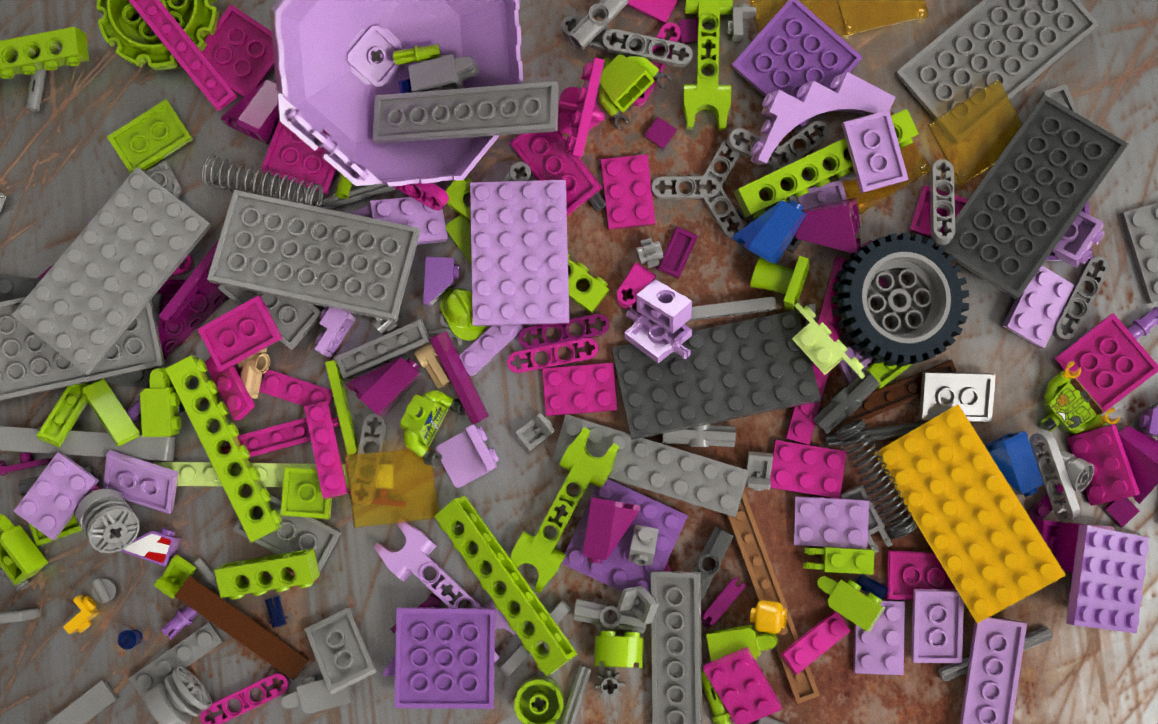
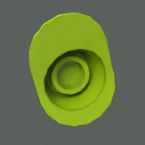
M454 288L443 295L440 308L454 335L466 341L479 338L485 331L486 326H473L472 293L463 288Z

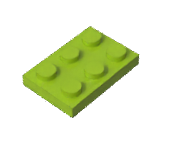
M167 99L107 136L130 174L136 167L142 171L147 170L194 140Z

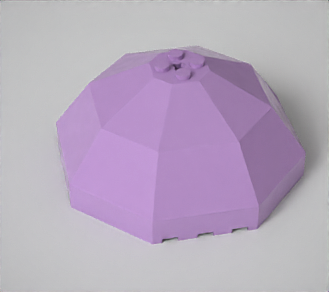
M278 0L270 10V22L280 122L314 151L318 147H324L325 150L322 157L355 186L385 184L391 187L416 183L464 180L500 135L376 144L372 141L375 95L412 92L408 66L417 62L396 65L393 60L394 51L414 48L415 45L421 47L439 43L441 55L454 54L456 58L471 56L476 65H478L480 69L478 74L470 79L463 80L465 85L462 88L522 84L523 64L520 57V45L522 44L521 26H519L518 10H520L519 0ZM379 50L381 52L379 54L381 60L379 62L377 60L372 61L371 52Z

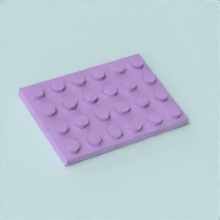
M566 180L470 182L473 326L569 324Z

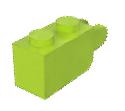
M165 368L153 369L149 376L150 387L145 388L140 393L142 437H171L179 434L182 425L181 417L178 415L180 398L174 386H172Z
M0 514V566L16 586L36 575L48 564V561L20 525L15 527L4 514Z
M804 547V553L808 555L821 554V563L806 562L803 566L805 569L874 575V550Z
M827 576L820 577L817 585L830 595L828 598L829 607L866 632H871L885 610V607L880 605L883 600L871 592L868 596L860 592L861 586L851 579L847 582L840 580L838 583Z
M753 625L714 630L706 634L711 662L746 647L749 648L754 659L757 661L756 657H760L762 651L776 647L779 641L776 634H758Z

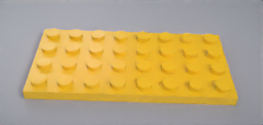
M959 404L880 449L877 456H882L883 460L881 463L887 464L885 469L890 470L889 476L894 478L892 484H897L896 491H901V499L902 497L905 498V506L908 505V511L911 512V516L977 624L1066 576Z

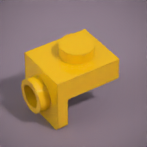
M79 595L73 599L81 611L63 626L68 634L82 633L91 626L90 620L99 613L95 608L97 605L91 597Z

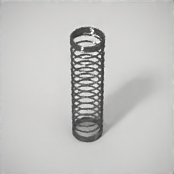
M858 419L839 428L835 434L839 441H842L860 431H867L861 437L845 443L842 447L846 448L863 438L870 437L866 443L848 450L846 454H852L866 445L874 444L871 449L853 456L849 461H855L869 452L877 451L873 457L856 463L853 468L861 467L875 458H881L876 464L867 466L857 472V475H862L878 465H884L881 470L870 473L860 480L865 482L881 472H888L886 476L873 480L864 486L865 489L879 484L884 479H892L888 484L876 487L867 493V495L871 496L890 485H895L893 490L879 494L871 499V502L874 503L884 499L893 492H899L896 497L882 501L875 506V509H880L896 499H901L899 497L901 491H896V483L892 484L894 478L889 476L890 470L885 469L887 464L881 463L883 457L877 456L880 450L874 449L876 443L870 442L872 436L867 435L869 430L865 428L864 420ZM902 497V501L899 504L883 509L878 513V516H884L899 506H905L903 503L905 498ZM906 505L904 510L883 518L882 523L892 521L904 512H909L907 510L908 505ZM909 512L907 517L893 521L885 527L888 530L887 534L890 539L904 537L917 528L918 525L913 517H910L911 512Z

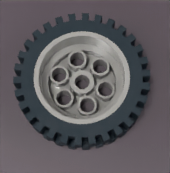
M897 233L889 234L886 237L882 236L863 246L857 253L849 256L850 259L846 260L841 266L844 269L836 275V279H839V282L833 284L832 291H836L837 295L831 297V304H838V308L832 310L833 317L840 316L841 321L836 323L837 329L845 328L846 333L842 335L845 341L852 339L853 343L850 347L854 351L863 350L860 356L865 359L873 357L871 361L873 363L879 364L884 362V366L897 365L899 367L936 357L935 355L947 350L945 347L952 345L956 341L953 337L960 335L963 330L958 325L966 323L967 316L961 315V313L969 310V303H963V299L969 297V290L962 291L961 285L967 283L966 278L959 279L956 274L962 271L960 265L952 267L950 263L955 258L952 254L944 257L942 253L945 251V248L942 245L932 248L935 241L930 238L921 242L922 235L915 234L910 238V233H902L898 236ZM902 275L907 277L908 285L903 284L901 281ZM879 277L884 279L886 284L885 288H882L879 285ZM916 294L922 297V304L917 302ZM894 296L900 301L899 307L893 303ZM871 299L876 301L877 310H874L871 307ZM908 315L913 317L914 326L908 323ZM886 318L890 319L892 323L891 329L885 325Z

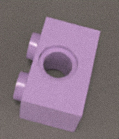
M656 279L636 294L637 312L671 333H675L692 318V301Z

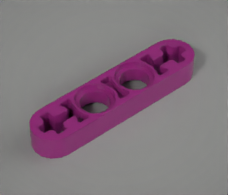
M594 314L569 319V324H542L527 327L519 333L518 340L523 348L532 349L577 339L598 337L608 332L609 320L605 315ZM596 319L605 322L606 325L602 327V331H598L597 328H590L591 334H586L584 321L589 320L588 325L595 324ZM573 323H578L583 328L582 333L578 336H573L569 333V327ZM551 327L559 331V337L554 341L546 338V331ZM542 329L544 343H540V339L532 340L531 345H528L527 341H522V338L526 337L527 332H530L532 336L539 335L537 330Z

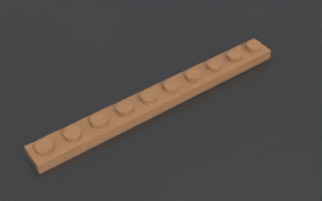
M743 491L736 517L729 515L727 517L758 601L780 602L783 609H787L785 629L781 628V631L776 634L779 640L776 644V650L795 702L799 704L818 697L820 694L809 665L800 673L793 674L780 655L799 637L745 491Z

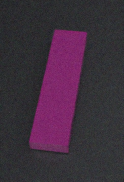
M218 240L159 314L161 319L172 324L206 282Z
M447 331L430 338V342L471 423L476 424L488 417L489 415Z

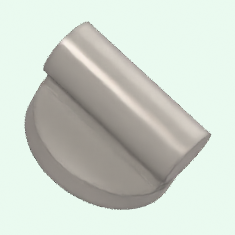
M99 578L91 582V594L97 602L105 604L115 597L116 586L110 579Z

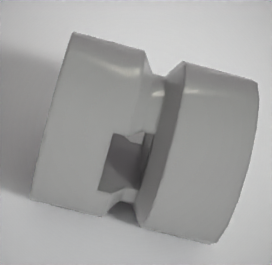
M1060 449L1073 490L1077 492L1083 491L1093 478L1094 465ZM1049 460L1048 467L1055 470L1054 463Z

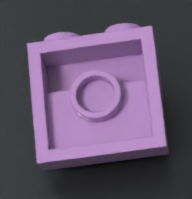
M1081 211L1052 251L1055 253V257L1076 268L1080 262L1085 264L1092 253L1089 250L1093 243L1098 245L1105 234L1102 231L1103 221Z
M328 307L324 308L320 315L322 320L319 324L326 327L327 330L326 332H321L315 341L317 345L316 351L329 358L333 357L356 320L351 315L352 312Z

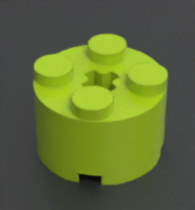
M614 631L599 632V636H595L594 666H600L601 661L603 662V667L634 668V663H636V668H643L644 638H640V633L625 632L623 637L615 636Z
M533 676L525 680L520 685L514 700L515 713L524 724H554L560 718L564 705V696L560 686L554 679L546 676ZM536 697L545 700L543 707L533 704L536 701Z

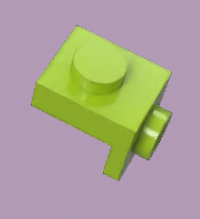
M177 554L171 559L163 576L156 580L154 586L170 598H175V594L187 578L194 574L196 567Z

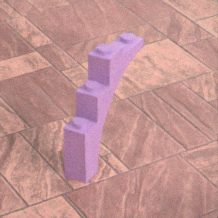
M849 72L835 76L830 85L831 89L815 81L803 84L797 92L796 97L798 99L781 90L768 93L763 101L762 106L764 109L761 114L769 119L764 122L761 128L763 134L760 140L752 148L751 154L753 156L751 162L757 165L767 164L779 142L797 125L817 114L850 112L869 116L887 110L890 111L895 97Z

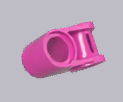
M636 262L617 291L618 305L623 309L633 308L637 303L636 294L649 285L656 278V275ZM631 293V299L624 301L623 294Z

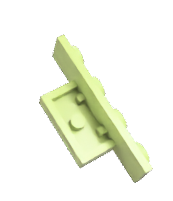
M799 303L794 305L809 324L796 334L792 340L823 374L826 375L839 362L844 360L863 379L865 375L861 370L864 366L856 357L850 359L845 354L848 349L839 339L834 342L829 335L832 332L823 322L820 325L817 324L813 319L816 317L815 313L807 305L804 308Z

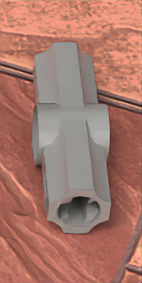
M601 0L598 4L591 6L589 13L567 35L571 44L576 49L583 51L599 33L607 29L608 23L629 3V0ZM599 16L602 17L603 20L597 21L594 19V17Z
M708 424L662 434V443L687 444L690 447H735L736 427Z
M576 599L573 620L642 634L645 632L646 624L644 625L631 610L620 611L617 606L612 604L607 605ZM613 610L617 613V618L614 622H606L603 615L606 611Z

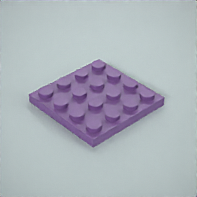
M788 0L732 63L731 68L764 97L768 93L781 90L798 99L796 95L803 84L815 81L831 89L830 85L835 76L845 72L850 73L863 57L799 0ZM809 119L803 121L797 126L801 128Z
M607 479L602 489L595 486L565 552L566 557L561 564L621 592L625 588L643 586L651 594V572L664 570L688 515ZM591 497L641 506L639 513L608 559H602L601 564L588 562V557L583 556ZM635 524L659 529L651 566H640L628 561Z
M1079 525L1066 624L1137 633L1140 621V604L1143 598V582L1146 575L1145 566L1149 551V537Z
M397 607L395 708L494 709L495 608Z

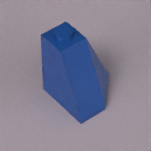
M782 200L734 234L732 239L742 243L745 248L768 262L778 264L807 214L801 211L803 206L797 202L790 200L788 204Z
M1026 431L1011 432L984 445L1016 495L1024 494L1027 497L1038 492L1037 487L1044 483Z

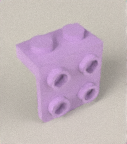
M473 424L465 428V431L439 444L435 448V451L442 455L440 460L456 488H461L498 467L496 462L499 461V458L493 447L491 449L488 448L485 442L488 437L482 426L478 428Z

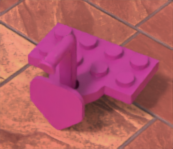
M594 58L583 66L581 79L584 80V84L581 89L568 87L560 95L558 101V129L561 133L571 135L567 137L565 150L568 151L567 157L581 158L588 130L605 119L604 113L601 112L595 102L604 65L603 59Z

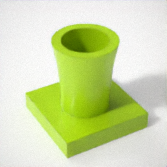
M799 256L795 270L759 257L750 287L785 294V310L794 311L796 309L794 305L799 301L810 269L809 258Z

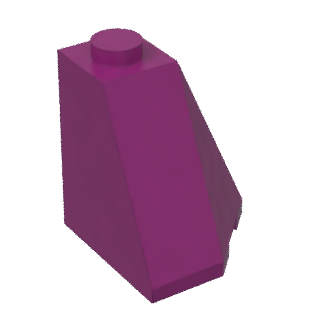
M265 80L223 114L220 120L226 126L268 145L280 119L276 80L275 82Z
M856 198L801 210L807 215L795 234L796 239L850 253H857L861 249V239L856 238V234H859V228H861Z
M400 357L349 381L346 386L351 391H354L356 396L377 415L386 417L422 374L417 371L420 366L411 358L406 361Z
M1126 426L1121 432L1118 430L1140 492V494L1133 496V498L1140 504L1158 484V440L1130 426Z
M591 497L583 556L588 557V562L601 564L602 559H608L639 513L641 506Z

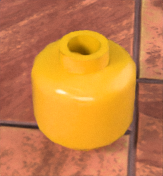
M760 600L756 608H751L750 622L755 623V629L758 632L778 634L781 628L785 629L787 609H783L780 602Z

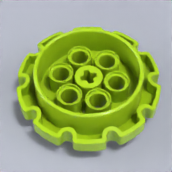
M97 0L96 8L100 13L104 14L98 20L100 31L105 41L111 47L118 45L116 53L121 58L138 67H142L144 63L148 62V65L153 70H167L178 66V61L156 34L149 36L152 29L141 15H139L137 20L132 21V17L139 13L129 0ZM160 0L174 19L179 21V25L202 52L207 47V43L204 41L205 36L214 35L217 28L219 11L215 6H212L213 2L217 0H185L181 6H176L179 0Z

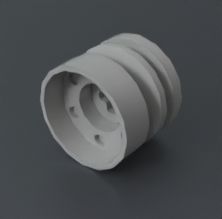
M103 488L91 492L81 500L75 512L76 521L89 543L95 550L101 553H114L128 547L135 540L140 529L138 518L122 494L114 489Z
M181 666L177 667L172 672V675L170 674L165 677V685L157 684L144 698L149 711L160 724H190L192 716L198 717L202 714V710L205 711L212 705L210 695L203 684L190 671Z

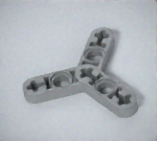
M822 121L812 122L781 146L777 145L772 152L774 156L782 154L783 160L786 162L779 165L778 159L772 156L767 164L763 165L770 167V173L797 161L827 138L829 134L827 125ZM738 128L727 136V145L731 150L751 159L753 156L751 154L752 148L761 137L745 129ZM814 128H820L821 132L819 135L809 140L807 136L815 131ZM741 135L742 141L748 143L751 139L752 142L749 146L744 143L736 145V140L733 137ZM796 139L804 143V150L802 152L796 151L793 147V142ZM790 185L788 186L787 189H783V190L789 191ZM792 195L787 198L788 204L790 200H793L798 203V199L795 197V195Z
M733 137L736 140V145L742 143L738 137ZM726 138L704 176L658 177L653 181L651 189L653 196L660 200H703L723 235L728 239H732L735 233L733 231L728 232V221L725 220L722 223L721 219L726 218L731 213L733 216L729 220L733 225L737 224L739 226L736 230L737 232L744 228V224L722 186L740 154L732 151L728 159L723 157L728 150ZM723 162L727 166V171L723 174L716 173L714 164ZM672 182H676L675 194H671L672 189L665 190L664 194H660V191L655 189V187H659L660 183H664V187H672ZM682 182H688L692 186V191L689 194H682L679 191V185ZM695 182H699L698 187H705L706 183L709 182L715 189L712 190L711 194H708L706 189H699V194H695ZM717 202L725 203L727 205V212L718 214L714 209V205Z

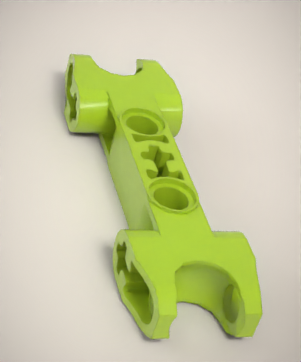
M685 0V14H697L696 84H683L682 108L685 116L686 130H693L695 115L702 110L712 111L716 115L718 131H725L728 112L731 105V85H718L720 15H732L733 0ZM702 23H710L714 29L706 30L703 28ZM705 46H709V50H711L708 59H705V58H706V48H705ZM709 68L712 70L713 75L705 76L701 70Z
M584 427L577 438L568 446L559 463V466L570 472L536 536L534 537L524 531L511 554V561L517 569L521 564L525 563L532 564L537 568L539 577L534 591L538 593L542 592L549 580L558 572L561 563L566 557V554L555 548L589 484L592 483L602 489L613 470L614 461L620 447L618 444L613 443L604 456H592L586 447L591 431L587 427ZM570 483H576L580 487L578 495H572L569 492L568 486ZM565 505V511L568 513L563 514L559 521L555 518L560 512V509L557 507ZM546 526H554L557 530V535L555 537L548 536Z

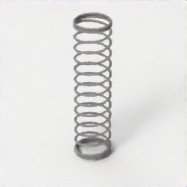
M214 155L207 157L201 171V178L204 184H212L213 187L220 186L222 189H229L231 192H234V190L230 186L235 181V190H238L244 182V192H247L253 183V194H256L261 186L262 196H265L270 187V197L272 198L276 195L279 188L278 195L281 200L287 192V201H292L296 193V203H301L305 194L306 205L312 204L313 195L318 187L319 194L315 207H320L323 198V188L320 184L314 185L311 182L306 190V182L302 180L297 189L296 178H293L289 184V178L285 175L280 183L279 173H276L272 178L271 171H267L263 177V170L261 168L255 173L254 167L250 166L246 172L245 164H241L238 168L237 162L234 161L229 167L228 159L221 163L220 158ZM214 158L210 167V180L206 182L207 166L210 160ZM227 161V171L222 182H220L221 169L224 162ZM233 164H236L233 180L229 184L231 167ZM244 166L243 178L238 186L239 171ZM252 168V179L248 188L246 189L247 176L250 169ZM261 171V179L255 191V180L258 172ZM269 173V183L263 194L264 181ZM278 175L277 187L272 195L274 179ZM217 176H218V182H219V184H218V185H214L213 182L216 180V178H217ZM227 177L228 187L225 188L222 186V184ZM287 178L286 188L281 197V187L284 179ZM295 180L294 192L289 200L291 185ZM304 182L303 193L298 202L299 190Z

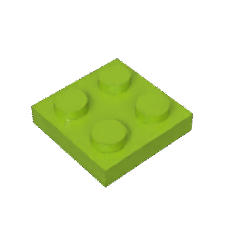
M285 467L280 516L330 519L332 498L323 499L317 469Z

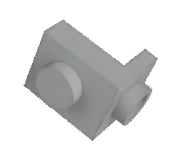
M740 4L733 7L731 20H727V34H731V42H741L743 19H754L756 7H750L749 4Z
M539 413L512 436L523 450L529 453L554 433L555 430L550 420L544 417L542 413Z
M748 451L746 470H749V475L746 481L747 488L756 491L770 489L772 453Z
M635 524L628 561L640 566L652 565L659 529Z
M643 586L623 589L617 608L620 611L631 610L645 625L652 623L659 603Z

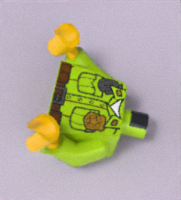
M1074 361L1068 362L1066 371H1061L1048 382L1044 394L1045 402L1042 404V408L1048 416L1039 422L1044 430L1051 432L1058 426L1063 432L1070 431L1078 434L1101 428L1106 425V422L1116 424L1119 421L1120 417L1111 419L1108 415L1114 412L1115 408H1109L1104 416L1100 415L1104 411L1076 379L1081 374V367L1075 372L1069 369L1074 365Z

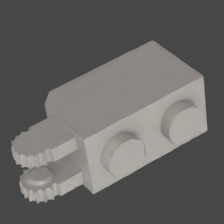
M444 54L438 58L428 61L422 60L419 63L408 66L412 92L461 89L464 86L463 80L476 76L480 70L471 56L456 58L454 54Z
M313 675L302 679L303 683L296 687L297 690L284 695L281 698V704L286 709L301 706L303 712L312 714L351 703L355 698L351 685L331 694L324 678L317 679V676Z

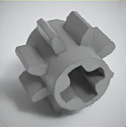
M651 237L641 240V246L636 248L640 264L647 263L648 268L658 266L660 264L659 259L664 258L660 242H653Z
M373 318L370 321L382 335L386 331L390 333L399 327L394 321Z
M607 669V675L604 677L598 674L601 684H596L595 688L602 690L600 698L607 695L610 701H613L615 694L622 696L619 687L625 686V682L618 681L620 677L619 672L614 676ZM609 679L612 680L613 684H617L613 686L611 691H608V688L603 686L607 684Z

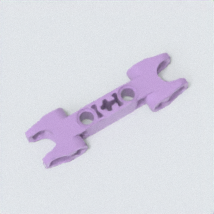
M403 518L396 522L406 537L403 549L393 551L380 542L373 547L384 561L386 567L403 582L413 573L449 608H460V602L464 599L472 603V608H495V630L504 628L519 637L509 627L508 621L502 612L495 607L493 599L491 598L483 606L430 556V553L437 547V544L425 532L414 527ZM431 566L436 569L437 575L435 579H428L425 576L426 567ZM451 584L453 586L452 592L455 595H458L459 592L463 595L453 603L451 600L455 597L451 593L444 594L445 587L443 585L448 586ZM495 649V662H496V661L500 658L501 655H500V654L498 653V651Z

